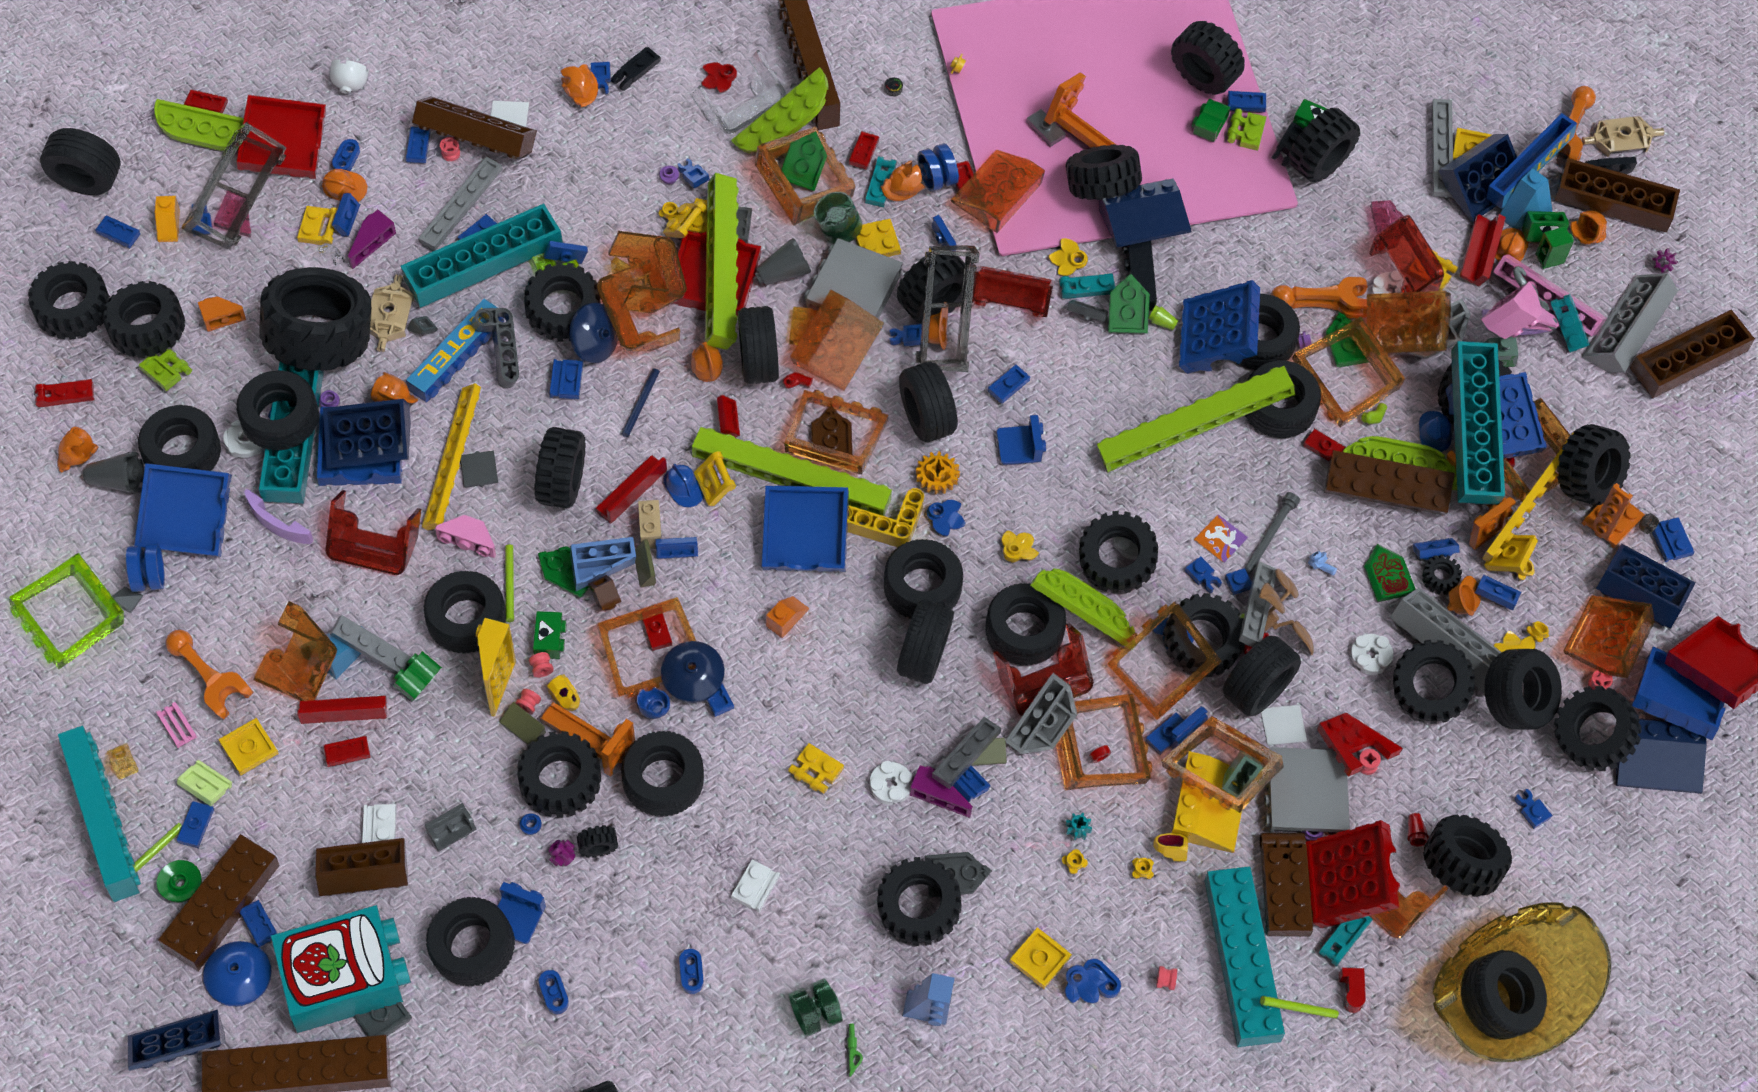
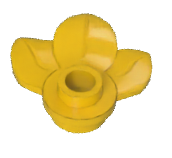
M1066 238L1061 239L1062 250L1055 251L1049 255L1050 261L1054 265L1059 266L1058 275L1062 276L1073 274L1076 269L1084 268L1088 262L1087 254L1079 250L1078 244ZM1080 258L1082 261L1077 263L1074 259Z
M1010 530L1003 534L1001 542L1004 546V558L1007 561L1014 563L1020 559L1033 560L1038 556L1039 552L1032 548L1034 543L1032 534L1023 532L1015 535Z
M1509 630L1503 638V643H1495L1494 647L1501 652L1509 649H1535V640L1533 636H1528L1521 640Z

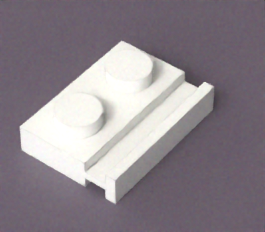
M396 804L364 805L362 843L396 838Z
M751 860L731 895V899L760 913L777 883L780 873H776L770 868Z

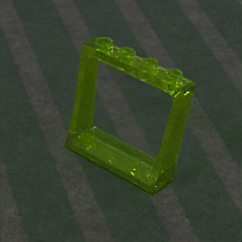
M79 553L9 597L12 615L15 618H21V625L24 631L32 633L35 646L37 648L42 647L45 651L44 657L47 662H53L58 669H61L124 624V611ZM74 576L106 619L67 650L59 652L23 605V602L65 578Z

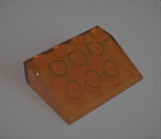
M995 150L956 193L951 202L998 233L1042 184L1045 170L1029 159Z
M830 290L790 358L793 364L845 391L884 326V322L848 298Z
M1447 291L1367 294V354L1447 351L1451 317V293Z
M1591 595L1563 650L1564 654L1606 675L1628 678L1655 622L1652 604Z

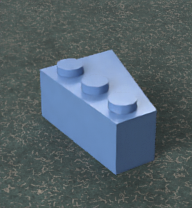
M633 537L572 544L570 546V557L575 590L578 591L589 586L588 583L605 575L610 576L635 564L636 552Z
M934 973L922 980L921 985L917 984L914 990L907 991L902 1016L928 1021L933 1026L946 1025L955 978Z

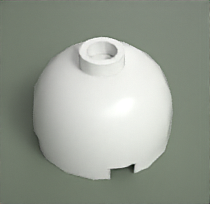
M333 60L331 62L330 79L340 89V92L350 94L351 91H358L365 85L369 74V69L366 70V66L350 60H346V64L340 63V60Z

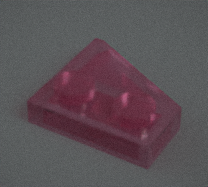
M227 190L214 220V226L251 237L246 196Z
M1391 200L1371 202L1370 208L1377 238L1414 235L1415 228L1413 226L1410 227L1405 222L1404 215L1396 209Z

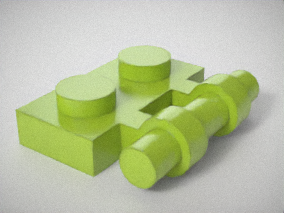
M1235 109L1230 120L1231 127L1227 131V141L1234 143L1235 139L1241 140L1240 147L1258 151L1267 116L1248 112L1247 118L1242 117V110ZM1242 126L1244 127V130L1239 131L1238 127Z
M166 349L167 351L162 353L161 356H149L139 364L140 370L165 391H168L182 379L179 372H184L186 375L192 372L188 363L184 359H179L177 354L171 349ZM172 362L174 365L169 366L167 363Z

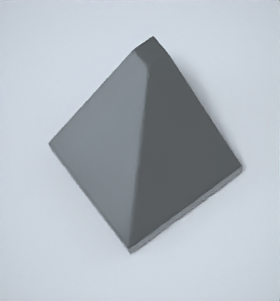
M427 316L411 319L407 328L409 331L421 335L438 330Z
M123 587L111 597L114 605L132 613L143 595Z

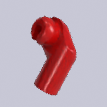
M798 372L789 374L783 379V385L786 388H793L800 384L810 388L813 382V378Z

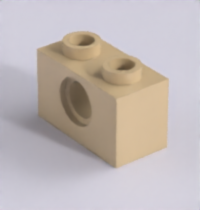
M659 500L638 501L641 542L647 540L650 549L656 548V539H661Z

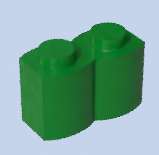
M1209 99L1207 103H1203L1199 112L1200 116H1196L1192 123V127H1194L1193 134L1215 142L1227 121L1231 107Z
M423 651L419 655L414 653L407 662L410 666L406 671L401 669L393 678L396 680L393 686L412 702L442 668Z

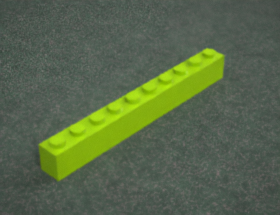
M715 172L707 183L705 342H707V345L728 350L737 340V332L735 330L738 320L736 315L738 304L736 299L738 283H736V275L738 273V267L736 266L738 234H736V228L738 226V219L736 218V213L739 206L737 203L739 188L737 187V178Z
M1285 366L1275 367L1266 374L1256 375L1249 381L1234 384L1230 389L1217 391L1206 399H1198L1193 404L1179 407L1170 414L1160 415L1155 420L1143 422L1134 429L1124 430L1112 438H1105L1097 444L1098 452L1107 472L1113 471L1295 395L1294 384Z
M700 427L692 445V457L705 461L712 453L720 451L724 457L723 462L726 468L780 486L848 487L849 506L885 516L891 502L892 489L885 485H877L864 478H855L846 472H837L827 466L813 464L806 459L794 458L788 453L782 454L769 447L755 445L751 441H743L729 434L718 433L711 428Z

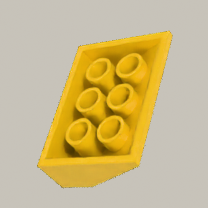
M484 618L482 625L479 624L477 627L476 637H478L483 680L490 714L495 717L514 669L516 658L510 625Z
M1189 751L1185 762L1171 833L1182 834L1188 837V843L1234 853L1245 794L1239 800L1222 789L1224 774L1230 765L1211 756Z

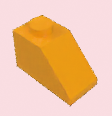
M156 196L155 219L158 242H178L180 208L176 196Z

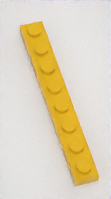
M476 383L463 387L460 393L422 524V528L427 531L435 529L437 525L444 522V515L449 505L456 473L460 467L459 463L465 449L466 438L469 435L476 403L479 400L481 387Z
M1562 448L1481 559L1489 563L1492 557L1497 559L1503 549L1500 546L1503 542L1508 544L1514 536L1511 532L1513 528L1519 529L1525 520L1522 517L1524 513H1530L1535 507L1534 499L1536 497L1541 498L1547 490L1544 487L1547 481L1552 483L1558 475L1555 470L1559 466L1560 461L1558 459L1559 455L1562 454Z

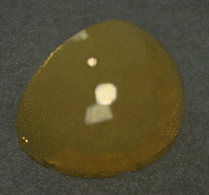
M1546 902L1518 908V913L1508 917L1503 914L1476 930L1458 946L1460 950L1453 958L1448 957L1434 983L1433 995L1435 996V1002H1433V1006L1457 1042L1474 1056L1493 1062H1516L1537 1057L1555 1049L1574 1036L1598 1009L1607 991L1611 975V955L1608 944L1594 920L1577 906L1567 907L1559 902ZM1500 950L1514 951L1527 958L1542 976L1547 993L1546 1011L1538 1027L1531 1032L1506 1040L1494 1039L1479 1031L1466 1015L1460 994L1461 981L1468 965L1477 958ZM1498 980L1499 996L1503 1004L1510 1009V999L1507 990Z

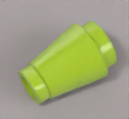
M1155 305L1148 317L1152 321L1151 323L1171 329L1172 331L1179 321L1162 306L1158 307L1157 305Z

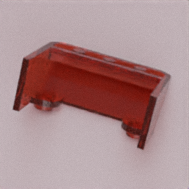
M1410 215L1402 216L1374 237L1369 254L1374 256L1379 253H1388L1404 279L1401 293L1408 300L1404 310L1408 314L1434 304L1444 277V271Z
M978 266L974 272L969 302H974V304L986 306V303L991 302L1028 309L1036 317H1047L1055 280Z
M342 490L331 501L325 548L327 556L334 561L393 575L402 574L408 566L418 539L422 509L417 508L407 519V525L402 526L397 531V537L358 529L359 520L357 515L351 511L344 510L346 491Z
M1070 623L1066 624L1070 643L1058 649V663L1021 677L1020 671L1016 667L1010 666L1009 662L998 651L993 652L1000 681L1015 711L1019 715H1024L1052 673L1071 686L1073 698L1086 694L1092 689L1094 682L1084 638Z

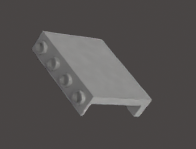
M837 238L835 244H831L828 250V258L826 260L823 259L819 275L816 274L814 276L811 290L808 289L804 297L806 309L809 310L811 305L862 323L864 324V331L871 334L902 274L903 262Z
M1269 747L1267 755H1263V768H1267V774H1264L1263 780L1264 787H1267L1264 806L1268 807V814L1265 815V827H1269V833H1273L1274 830L1338 833L1350 829L1348 779L1344 772L1345 766L1343 763H1338L1335 758L1337 754L1334 750Z

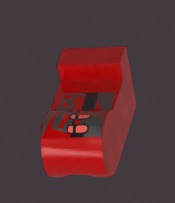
M1342 967L1339 973V983H1345L1346 997L1343 1005L1348 1012L1357 1013L1361 1010L1366 1000L1364 968Z

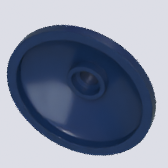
M588 303L582 306L572 319L570 326L571 345L578 357L586 362L600 363L608 359L618 343L619 327L617 319L607 306L601 303Z
M688 641L673 647L665 656L661 666V678L666 690L674 698L687 703L702 702L712 697L720 689L725 675L724 663L719 653L710 645L699 641ZM693 664L696 666V668L694 670H690L688 668L689 665Z

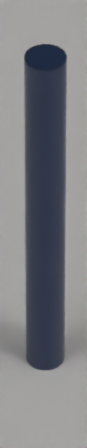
M652 369L622 431V436L626 438L630 436L660 373L658 369Z

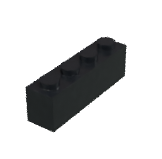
M1151 241L1122 246L1123 254H1126L1124 270L1128 271V275L1131 273L1150 294L1149 311H1153L1157 303L1152 243Z

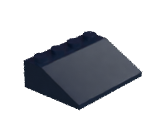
M1493 134L1439 170L1446 189L1471 221H1475L1478 214L1483 216L1496 207L1495 204L1486 199L1488 187L1517 158L1508 134Z
M1174 178L1142 184L1137 189L1122 196L1099 200V212L1116 247L1191 233V226L1182 196Z
M396 399L323 408L327 469L409 460L411 420L410 406L406 400Z
M1621 543L1596 589L1603 595L1616 599L1622 605L1629 606L1638 611L1642 616H1647L1655 620L1659 625L1671 629L1696 582Z
M1640 719L1639 724L1642 730L1638 734L1641 738L1640 743L1634 745L1636 751L1633 755L1628 754L1626 757L1628 761L1624 764L1621 761L1617 763L1616 786L1702 794L1707 747L1706 738L1670 722Z
M218 1009L128 1035L129 1071L139 1068H150L156 1063L170 1062L177 1057L194 1055L200 1050L214 1049L226 1043L225 1031Z

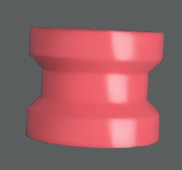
M446 137L440 142L441 155L446 161H455L460 156L459 142L453 139L454 137Z
M537 653L529 658V663L533 666L532 672L534 677H545L554 671L553 665L549 663L550 656L548 653Z
M1603 669L1597 670L1589 679L1588 686L1593 690L1596 686H1603L1606 690L1612 685L1613 678L1608 671Z
M523 689L520 699H517L515 703L532 715L535 711V705L540 703L541 697L530 689Z
M1373 749L1362 751L1358 759L1364 765L1361 773L1372 775L1377 771L1381 762V757L1377 751Z
M1159 966L1156 988L1168 987L1169 990H1175L1177 968L1169 970L1164 966Z

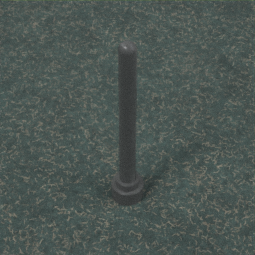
M1287 492L1283 497V507L1245 567L1247 573H1251L1289 511L1297 508L1301 500L1296 494Z

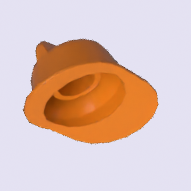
M343 169L329 171L323 178L322 183L324 193L328 197L341 201L344 193H350L359 202L365 197L368 188L366 180L361 175Z
M1507 228L1502 231L1495 256L1498 262H1500L1504 255L1508 254L1518 261H1522L1529 245V241H1526L1523 232L1516 228Z
M947 302L943 303L940 313L929 316L923 325L925 343L941 345L943 350L946 349Z
M1466 576L1458 586L1449 592V603L1447 606L1449 611L1454 610L1459 615H1474L1481 602V595L1475 593L1478 587L1475 578Z

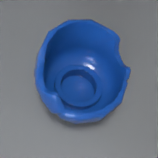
M655 687L650 691L642 689L637 695V707L644 717L657 719L668 713L670 698L664 691L657 690Z

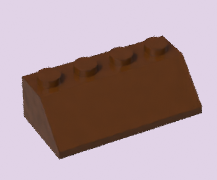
M405 838L316 848L315 877L319 896L408 886Z

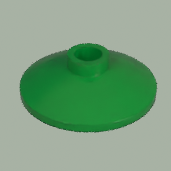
M176 860L168 863L161 869L157 877L159 893L163 898L171 902L189 900L202 883V876L198 867L186 860ZM183 881V882H184V885L181 886V887H178L177 884H178L179 882Z

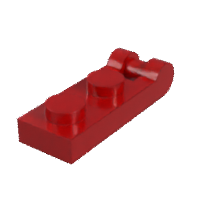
M88 379L50 385L37 384L35 385V393L37 394L35 398L36 406L48 407L93 401V381Z

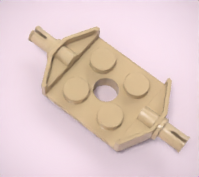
M1640 116L1601 120L1598 122L1593 136L1582 137L1583 145H1596L1607 157L1610 156L1611 152L1646 148L1645 152H1647L1654 136H1664V128L1653 129ZM1621 130H1625L1629 135L1621 133Z
M396 274L391 285L374 289L371 300L370 334L379 340L376 348L379 352H385L388 341L406 336L405 329L412 301L414 302V295L401 287L402 275L398 277V274ZM388 306L394 307V310L391 312L384 311Z

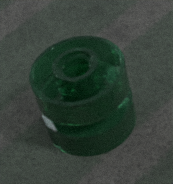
M832 192L823 196L816 203L814 208L815 219L825 238L830 243L835 244L837 238L851 242L860 234L863 225L862 219L849 195L843 192Z
M825 978L810 984L812 997L809 996L803 987L788 993L795 1018L806 1037L821 1031L819 1018L822 1019L828 1028L843 1022L838 998Z

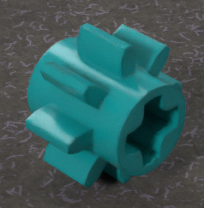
M1073 813L1071 820H1066L1065 825L1069 827L1066 834H1071L1074 840L1077 838L1085 840L1086 833L1092 832V827L1088 826L1091 823V818L1087 819L1084 813L1081 815Z

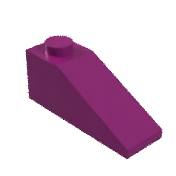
M378 209L365 218L348 255L352 269L396 234L394 222Z
M920 765L910 787V796L970 818L973 806L954 786L948 789L932 778V773L936 770L935 768Z

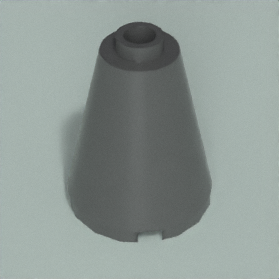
M792 238L756 268L758 272L755 273V276L759 283L763 282L765 285L807 275L811 273V269L798 243Z
M127 452L87 464L83 470V478L91 485L137 493L142 488L138 487L140 482H143L144 465L142 459L137 458L136 455H139L137 452Z

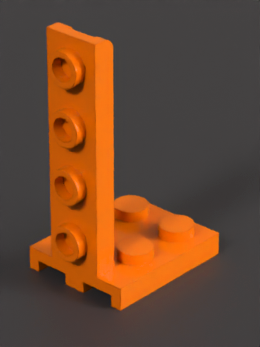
M1080 72L1060 84L1044 121L1049 125L1057 122L1062 128L1069 131L1090 148L1115 144L1072 112V109L1078 102L1077 97L1084 88L1083 83L1086 76Z
M1451 450L1447 453V460L1456 469V454ZM1504 497L1498 505L1485 504L1490 508L1489 511L1483 516L1479 515L1473 521L1469 545L1474 550L1502 531L1509 521L1508 517L1513 515L1511 506L1516 503L1513 498L1508 497L1506 499Z
M1617 483L1610 490L1604 504L1597 505L1582 522V525H1587L1594 530L1595 535L1600 539L1603 537L1608 541L1613 549L1645 516L1644 513L1630 503L1633 495L1627 494L1619 488L1620 485Z
M554 702L551 703L540 718L541 722L559 733L566 731L569 733V736H573L574 733L579 735L581 741L586 739L590 743L591 748L595 749L597 756L602 759L604 773L610 777L613 775V769L618 763H622L625 752L635 741L634 724L628 719H625L622 724L619 723L613 732L614 735L611 738Z

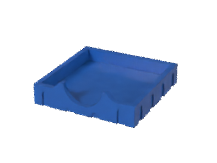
M1253 280L1229 286L1225 289H1218L1211 293L1197 295L1193 298L1183 299L1184 310L1182 312L1183 325L1181 328L1182 341L1180 343L1179 367L1187 374L1199 370L1212 371L1210 364L1216 360L1226 359L1240 364L1244 358L1257 355L1260 287Z
M1526 372L1499 377L1503 459L1541 453L1547 448ZM1450 384L1445 390L1449 401V414L1454 415L1453 384Z
M320 407L317 464L319 486L402 484V461L327 469L323 408L327 407Z
M145 463L134 546L145 548L149 544H159L161 550L221 557L227 503L230 493L229 485L232 475L223 472Z
M765 486L763 570L846 572L848 487Z
M1652 647L1646 658L1632 706L1713 740L1726 709L1723 708L1725 702L1720 701L1711 695L1710 692L1702 689L1693 683L1692 680L1687 679L1675 669L1666 665L1665 660L1668 653Z

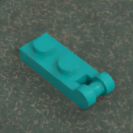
M878 156L866 195V204L884 208L887 197L883 194L881 186H883L885 179H889L893 170L896 169L897 160H884V157ZM882 167L889 169L888 171L882 170Z
M1113 273L1073 278L1063 276L1059 279L1063 299L1110 295V292L1115 288Z
M1571 294L1565 295L1560 300H1552L1551 306L1556 314L1569 352L1589 346L1588 338ZM1567 306L1569 311L1563 313L1561 307Z
M1367 916L1341 923L1319 951V954L1323 957L1327 956L1332 960L1331 963L1337 967L1373 919ZM1333 945L1340 949L1338 953L1331 949Z

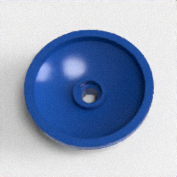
M235 941L219 947L211 954L204 967L203 980L209 995L217 1002L226 1006H244L257 1000L266 991L271 980L272 969L268 956L260 947L250 942ZM233 966H239L238 970L231 971Z

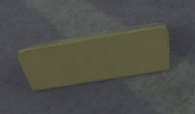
M643 540L635 549V564L640 587H648L656 584L649 542Z
M514 702L500 720L504 727L527 745L531 741L537 742V737L546 733L544 725Z
M995 738L971 766L1006 764L1005 738Z

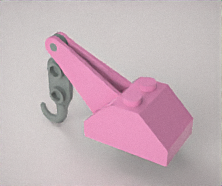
M1519 266L1514 268L1513 274L1520 288L1498 301L1481 319L1490 331L1504 339L1510 336L1513 338L1517 337L1523 332V328L1552 331L1560 326L1557 318L1548 312V304L1538 296L1536 287L1530 281L1527 282L1523 276H1526V272Z

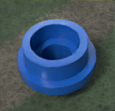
M526 814L520 820V829L527 835L536 834L541 829L542 822L536 814ZM530 822L535 824L533 827H527V824Z

